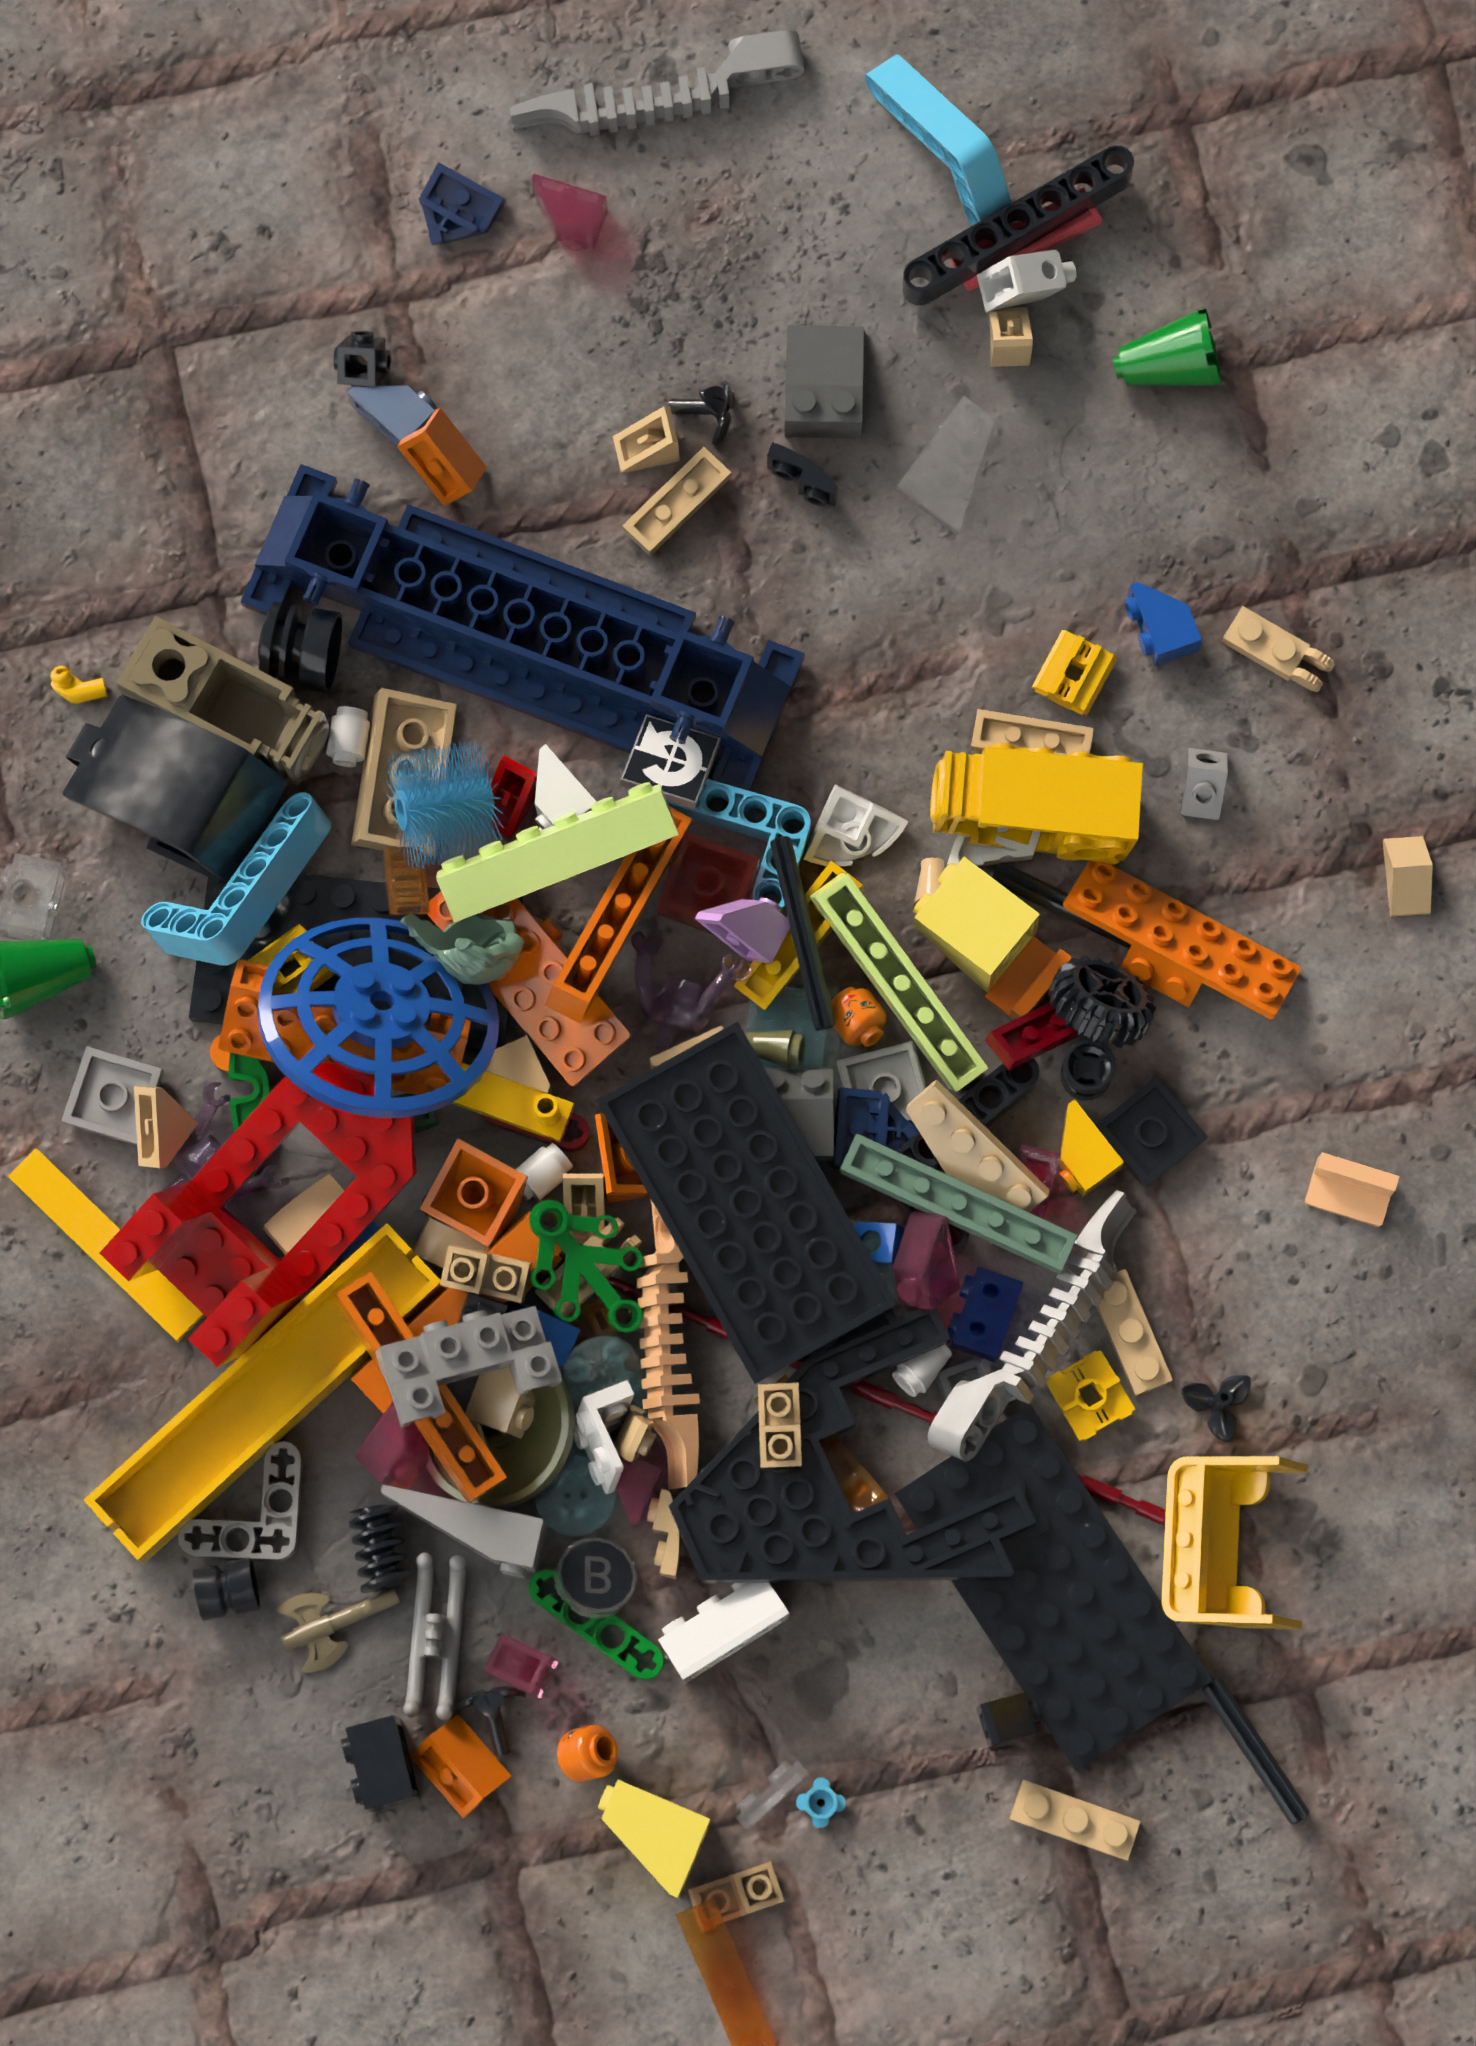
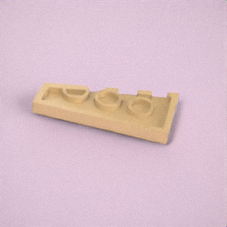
M937 1079L908 1103L906 1112L946 1175L1027 1212H1030L1048 1197L1049 1189Z

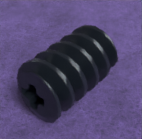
M375 1505L349 1512L359 1514V1516L349 1522V1527L362 1530V1532L352 1538V1543L365 1547L355 1553V1560L368 1563L357 1571L359 1577L370 1579V1581L361 1585L360 1592L362 1593L379 1592L402 1587L404 1585L400 1584V1580L410 1575V1570L397 1568L398 1563L408 1558L407 1554L394 1551L395 1547L405 1542L404 1538L392 1536L391 1533L402 1526L400 1521L389 1520V1515L399 1510L397 1505Z

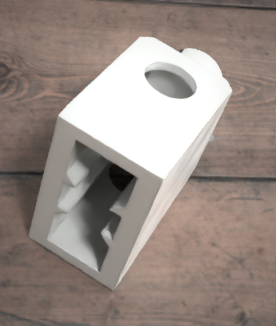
M1057 250L1007 257L977 274L985 310L990 312L1046 299L1066 288L1067 283L1075 281L1076 268L1071 260L1061 261Z

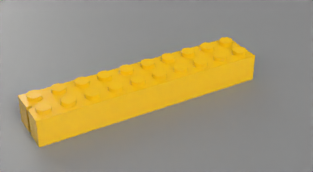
M388 1223L83 1500L108 1528L115 1531L113 1534L138 1561L143 1564L149 1561L180 1532V1529L187 1522L197 1517L258 1461L270 1446L282 1439L370 1357L364 1345L336 1305L334 1298L337 1292L371 1271L404 1322L407 1323L445 1288L440 1285L441 1280L417 1255L415 1256L412 1249Z

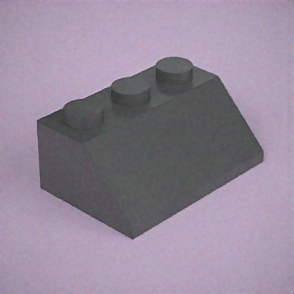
M765 1069L816 1161H834L833 1069Z

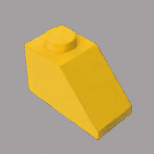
M1074 1099L1068 1104L1065 1113L1059 1167L1062 1171L1058 1175L1072 1193L1078 1190L1082 1197H1084L1122 1168L1124 1161Z

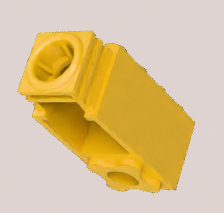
M995 743L991 747L985 746L982 754L970 755L965 752L952 753V751H946L942 760L938 761L933 777L930 806L933 833L960 834V836L969 837L968 845L1005 849L1006 846L994 843L996 835L1028 845L1032 832L1041 831L1034 852L1057 854V858L1068 861L1089 860L1097 863H1109L1111 865L1118 864L1119 861L1126 859L1139 837L1143 763L1132 762V759L1126 756H1097L1082 751L1062 755L1054 754V751L1049 748H1021L1007 743ZM998 827L1009 828L1006 832H998Z

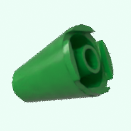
M1207 308L1198 309L1119 347V355L1113 357L1117 379L1124 378L1126 385L1215 386L1222 384L1216 343L1213 340L1212 332L1209 331L1212 325Z
M81 939L0 941V1007H5L0 1014L1 1019L12 1018L90 978L91 969L96 968V959L91 945L84 946Z

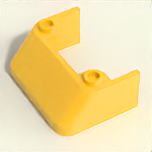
M1182 1457L1171 1465L1167 1476L1162 1607L1170 1619L1184 1623L1239 1628L1302 1629V1621L1275 1615H1265V1601L1261 1593L1251 1587L1237 1586L1240 1505H1256L1267 1497L1270 1490L1271 1473H1308V1464L1283 1457Z

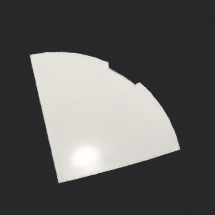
M835 784L813 831L803 859L823 866H827L830 861H833L838 866L852 865V860L862 858L868 854L875 857L892 845L903 832L908 820Z

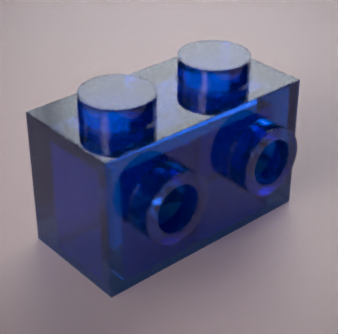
M979 1266L975 1276L966 1274L959 1297L966 1299L961 1314L953 1312L947 1329L949 1336L953 1337L950 1347L996 1363L1024 1282Z

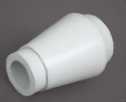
M946 1345L938 1347L897 1365V1370L892 1374L893 1378L900 1388L912 1397L919 1393H925L945 1366L947 1360L952 1356V1353Z

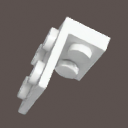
M628 1380L583 1397L575 1418L574 1441L580 1450L585 1448L591 1461L588 1463L591 1478L595 1485H602L606 1495L615 1491L623 1471V1464L608 1433L622 1426V1421H624L633 1399L634 1393Z

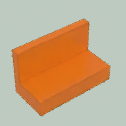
M441 408L433 412L424 427L402 438L397 446L443 506L472 492L487 468Z
M1033 936L984 998L1012 1020H1015L1037 1009L1049 994L1050 985L1057 970L1061 969L1063 963H1068L1073 957L1061 948L1055 953Z
M459 1714L429 1735L410 1755V1758L463 1819L473 1812L488 1795L512 1776Z

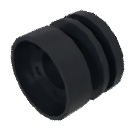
M274 601L270 606L260 634L258 646L259 670L275 679L278 674L279 681L287 685L290 684L297 670L299 671L300 687L303 690L328 693L334 682L340 655L343 627L341 613L314 608L307 624H303V614L300 605L294 604L291 606L287 615L285 603Z

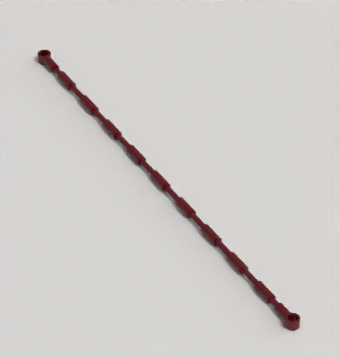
M427 1195L423 1197L421 1205L424 1202ZM425 1213L426 1216L434 1218L433 1216ZM558 1254L562 1258L558 1263L559 1267L565 1262V1254ZM613 1276L607 1280L613 1288L632 1295L633 1300L638 1301V1298L643 1297L642 1288H637ZM678 1304L668 1306L669 1314L670 1312L682 1313L683 1318L707 1327L706 1331L729 1340L717 1317L712 1316L709 1318ZM805 1356L789 1366L798 1370L809 1357ZM864 1380L847 1387L854 1390V1394L892 1410V1407L927 1421L929 1426H931L938 1414L937 1411L931 1413L898 1399L897 1394ZM1078 1475L1090 1495L1115 1506L1118 1503L1135 1510L1136 1515L1160 1524L1165 1529L1166 1509L1143 1499L1137 1501L1121 1494L1122 1490L1087 1475H1084V1477Z

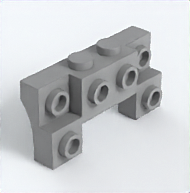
M536 1306L502 1315L500 1313L487 1315L486 1310L476 1311L463 1316V1322L449 1326L447 1320L434 1322L423 1327L424 1332L418 1337L380 1346L375 1353L380 1370L390 1390L401 1428L409 1426L417 1420L429 1417L433 1419L439 1418L445 1413L438 1386L504 1369L508 1365L512 1372L518 1396L527 1394L533 1389L548 1385L551 1388L561 1383L562 1377L551 1341L546 1342Z

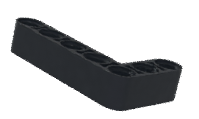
M1035 1059L1019 1065L1029 1070L1031 1079L1026 1083H1017L1011 1078L1010 1070L1002 1063L958 1101L988 1128L1035 1088L1040 1073L1039 1065ZM987 1091L995 1092L999 1095L1001 1104L996 1108H986L979 1101V1096ZM920 1132L896 1151L935 1170L941 1167L936 1158L926 1159L918 1152L920 1144L925 1142ZM890 1197L940 1255L955 1257L964 1251L969 1238L968 1232L932 1215H921L915 1211L914 1207ZM947 1227H952L960 1232L962 1240L954 1246L945 1245L941 1241L939 1233Z

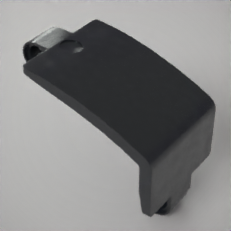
M120 695L102 726L98 727L85 723L68 751L66 759L76 765L77 769L65 787L63 795L75 803L119 821L182 851L221 880L229 882L273 820L270 814L285 790L287 781L251 752L236 743L163 710Z

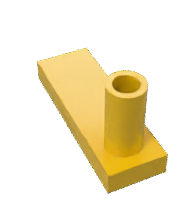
M465 1063L461 1064L464 1072L470 1067V1065ZM485 1071L480 1081L465 1095L452 1102L454 1105L561 1143L575 1107L573 1102Z

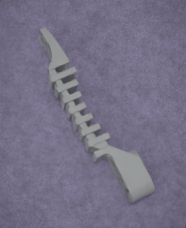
M781 30L735 38L728 44V58L716 73L707 74L706 67L696 68L697 87L689 88L688 75L678 76L679 93L671 94L669 81L661 82V97H652L651 85L641 86L642 100L634 102L632 87L622 88L624 104L615 106L612 86L603 87L605 108L596 109L593 83L583 84L586 111L580 113L577 111L574 89L536 97L510 107L513 130L538 124L552 123L568 128L576 136L590 133V137L600 136V130L608 129L609 133L618 132V127L627 125V129L637 128V123L645 121L646 126L655 125V119L664 118L665 122L674 121L675 115L683 114V118L693 117L692 112L700 110L702 115L710 114L711 107L718 99L720 109L729 108V91L731 88L794 79L804 73L805 68L799 34L792 30Z
M1116 1190L1098 1209L1076 1239L1074 1246L1089 1253L1085 1258L1072 1253L1069 1254L1065 1265L1070 1269L1071 1273L1062 1270L1056 1276V1279L1065 1287L1067 1292L1053 1287L1048 1295L1059 1307L1056 1309L1044 1304L1039 1313L1048 1321L1047 1325L1032 1321L1028 1328L1037 1337L1036 1341L1019 1336L1015 1345L1025 1354L1023 1357L1003 1351L999 1358L1005 1364L1002 1370L971 1382L967 1380L958 1382L929 1428L928 1443L930 1447L963 1461H970L980 1450L1008 1402L1018 1399L1030 1404L1034 1397L1030 1389L1036 1386L1043 1388L1047 1381L1045 1374L1048 1370L1053 1372L1058 1365L1055 1360L1059 1354H1066L1069 1349L1067 1345L1070 1338L1076 1339L1080 1332L1079 1324L1081 1321L1087 1323L1091 1316L1089 1312L1091 1306L1098 1307L1102 1300L1100 1293L1103 1289L1109 1290L1113 1284L1111 1277L1117 1272L1113 1255L1114 1247L1120 1234L1137 1212L1128 1203L1124 1192Z

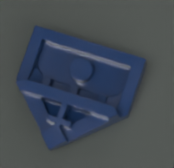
M439 162L424 187L420 198H418L424 212L432 246L488 233L506 202L500 195Z
M840 1087L837 1091L834 1161H832V1168H841L856 1133L897 1151L919 1131L893 1105L887 1093L883 1095L880 1091Z

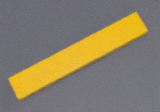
M37 1148L8 1175L37 1206L177 1342L205 1316L158 1270L128 1282L103 1258L99 1252L120 1229Z

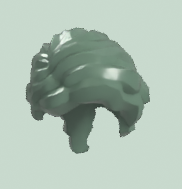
M479 913L465 918L458 923L448 924L443 931L428 920H420L414 914H408L401 919V923L408 927L410 936L414 937L421 946H424L426 951L433 954L437 962L441 963L448 973L464 984H485L504 976L518 963L525 942L517 934L514 922L496 919Z

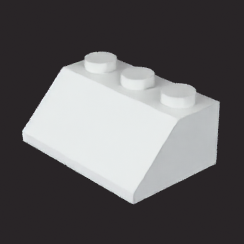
M769 1582L734 1583L731 1585L734 1590L732 1594L722 1600L719 1599L718 1595H715L696 1607L700 1614L687 1622L681 1616L661 1629L665 1636L658 1639L659 1643L685 1684L789 1619V1612Z

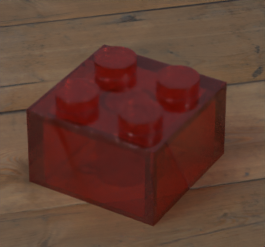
M685 832L657 902L658 915L714 935L695 919L697 913L740 899L748 900L760 870V859Z

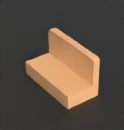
M1322 1152L1315 1164L1305 1204L1380 1227L1383 1224L1390 1197L1396 1190L1400 1176Z

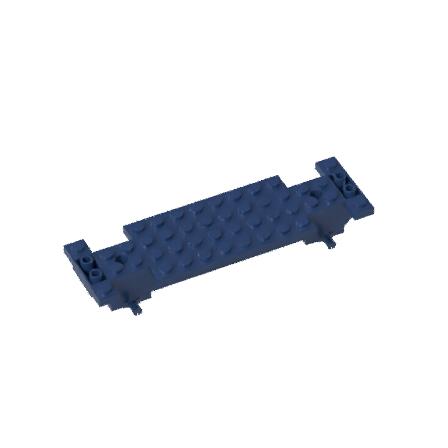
M300 464L288 494L283 498L255 562L254 572L240 601L242 607L267 616L270 606L274 601L286 603L293 586L307 590L303 600L308 603L312 602L313 605H319L321 596L361 611L348 642L350 648L631 754L646 714L675 723L669 738L674 742H677L678 739L679 744L686 743L690 729L721 738L719 747L723 748V752L711 780L751 791L804 661L805 653L768 640L759 664L754 662L753 656L735 650L727 643L729 634L735 624L730 618L726 622L725 616H719L712 636L692 634L690 631L696 619V612L407 504L398 527L389 524L387 518L371 513L361 505L370 487L367 482L362 480L361 483L360 479L355 478L346 499L331 498L338 483L337 478ZM346 553L352 556L350 562L346 565L337 566L332 563L333 559L339 554ZM707 689L714 694V697L709 702L700 703L694 700L693 695L698 690Z

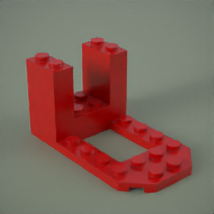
M322 1062L312 1072L320 1079L340 1089L374 1097L375 1078L368 1073L348 1068L338 1062ZM285 1076L192 1180L153 1193L99 1254L128 1282L156 1270L162 1273L207 1317L188 1340L218 1368L242 1356L288 1314L417 1174L413 1134H415V1117L377 1118L356 1115L333 1108L311 1097ZM301 1122L357 1177L280 1261L224 1206Z

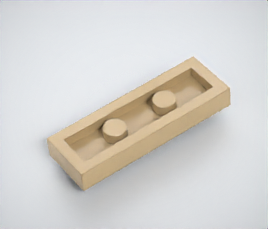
M703 447L622 525L623 531L651 556L732 478V472Z
M977 709L971 751L983 752L985 746L991 747L995 743H1007L1021 748H1049L1054 751V754L1069 755L1071 752L1077 751L1090 753L1094 728Z
M1123 1269L1112 1275L1111 1280L1113 1284L1109 1290H1102L1100 1293L1102 1300L1096 1308L1132 1393L1136 1397L1168 1384L1173 1379L1126 1269Z
M1026 1780L1021 1782L1009 1820L1125 1861L1129 1859L1141 1822Z

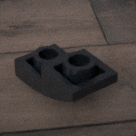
M771 443L767 454V469L772 470L775 476L785 480L798 478L799 495L804 496L803 498L807 502L817 506H825V504L836 505L838 486L821 468L801 454L777 443Z

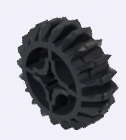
M1082 956L1080 959L1071 958L1068 963H1063L1061 969L1057 970L1048 994L1051 999L1049 1005L1056 1010L1055 1016L1066 1021L1065 1027L1078 1031V1036L1084 1035L1089 1037L1092 1043L1096 1040L1100 1041L1106 1047L1111 1043L1119 1048H1122L1125 1044L1133 1046L1149 1030L1156 1010L1153 1004L1155 998L1147 993L1148 987L1138 982V976H1131L1126 972V968L1120 969L1114 966L1112 961L1105 963L1099 957L1091 960L1087 956Z

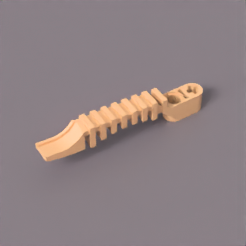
M651 1200L656 1252L643 1257L639 1268L649 1269L643 1277L637 1278V1288H642L643 1297L638 1298V1305L640 1308H643V1318L639 1329L644 1328V1338L639 1339L640 1349H645V1358L640 1359L641 1369H646V1378L641 1379L642 1389H647V1399H642L643 1410L648 1409V1419L655 1421L652 1428L660 1435L667 1451L669 1490L686 1488L697 1476L699 1457L698 1414L673 1416V1408L700 1404L699 1393L672 1395V1387L692 1384L691 1374H671V1366L687 1364L686 1353L671 1354L670 1352L671 1345L683 1344L684 1341L683 1333L670 1334L669 1326L683 1323L682 1313L669 1314L668 1310L670 1305L684 1303V1294L669 1293V1287L687 1283L688 1275L687 1272L679 1273L678 1263L682 1260L683 1255Z

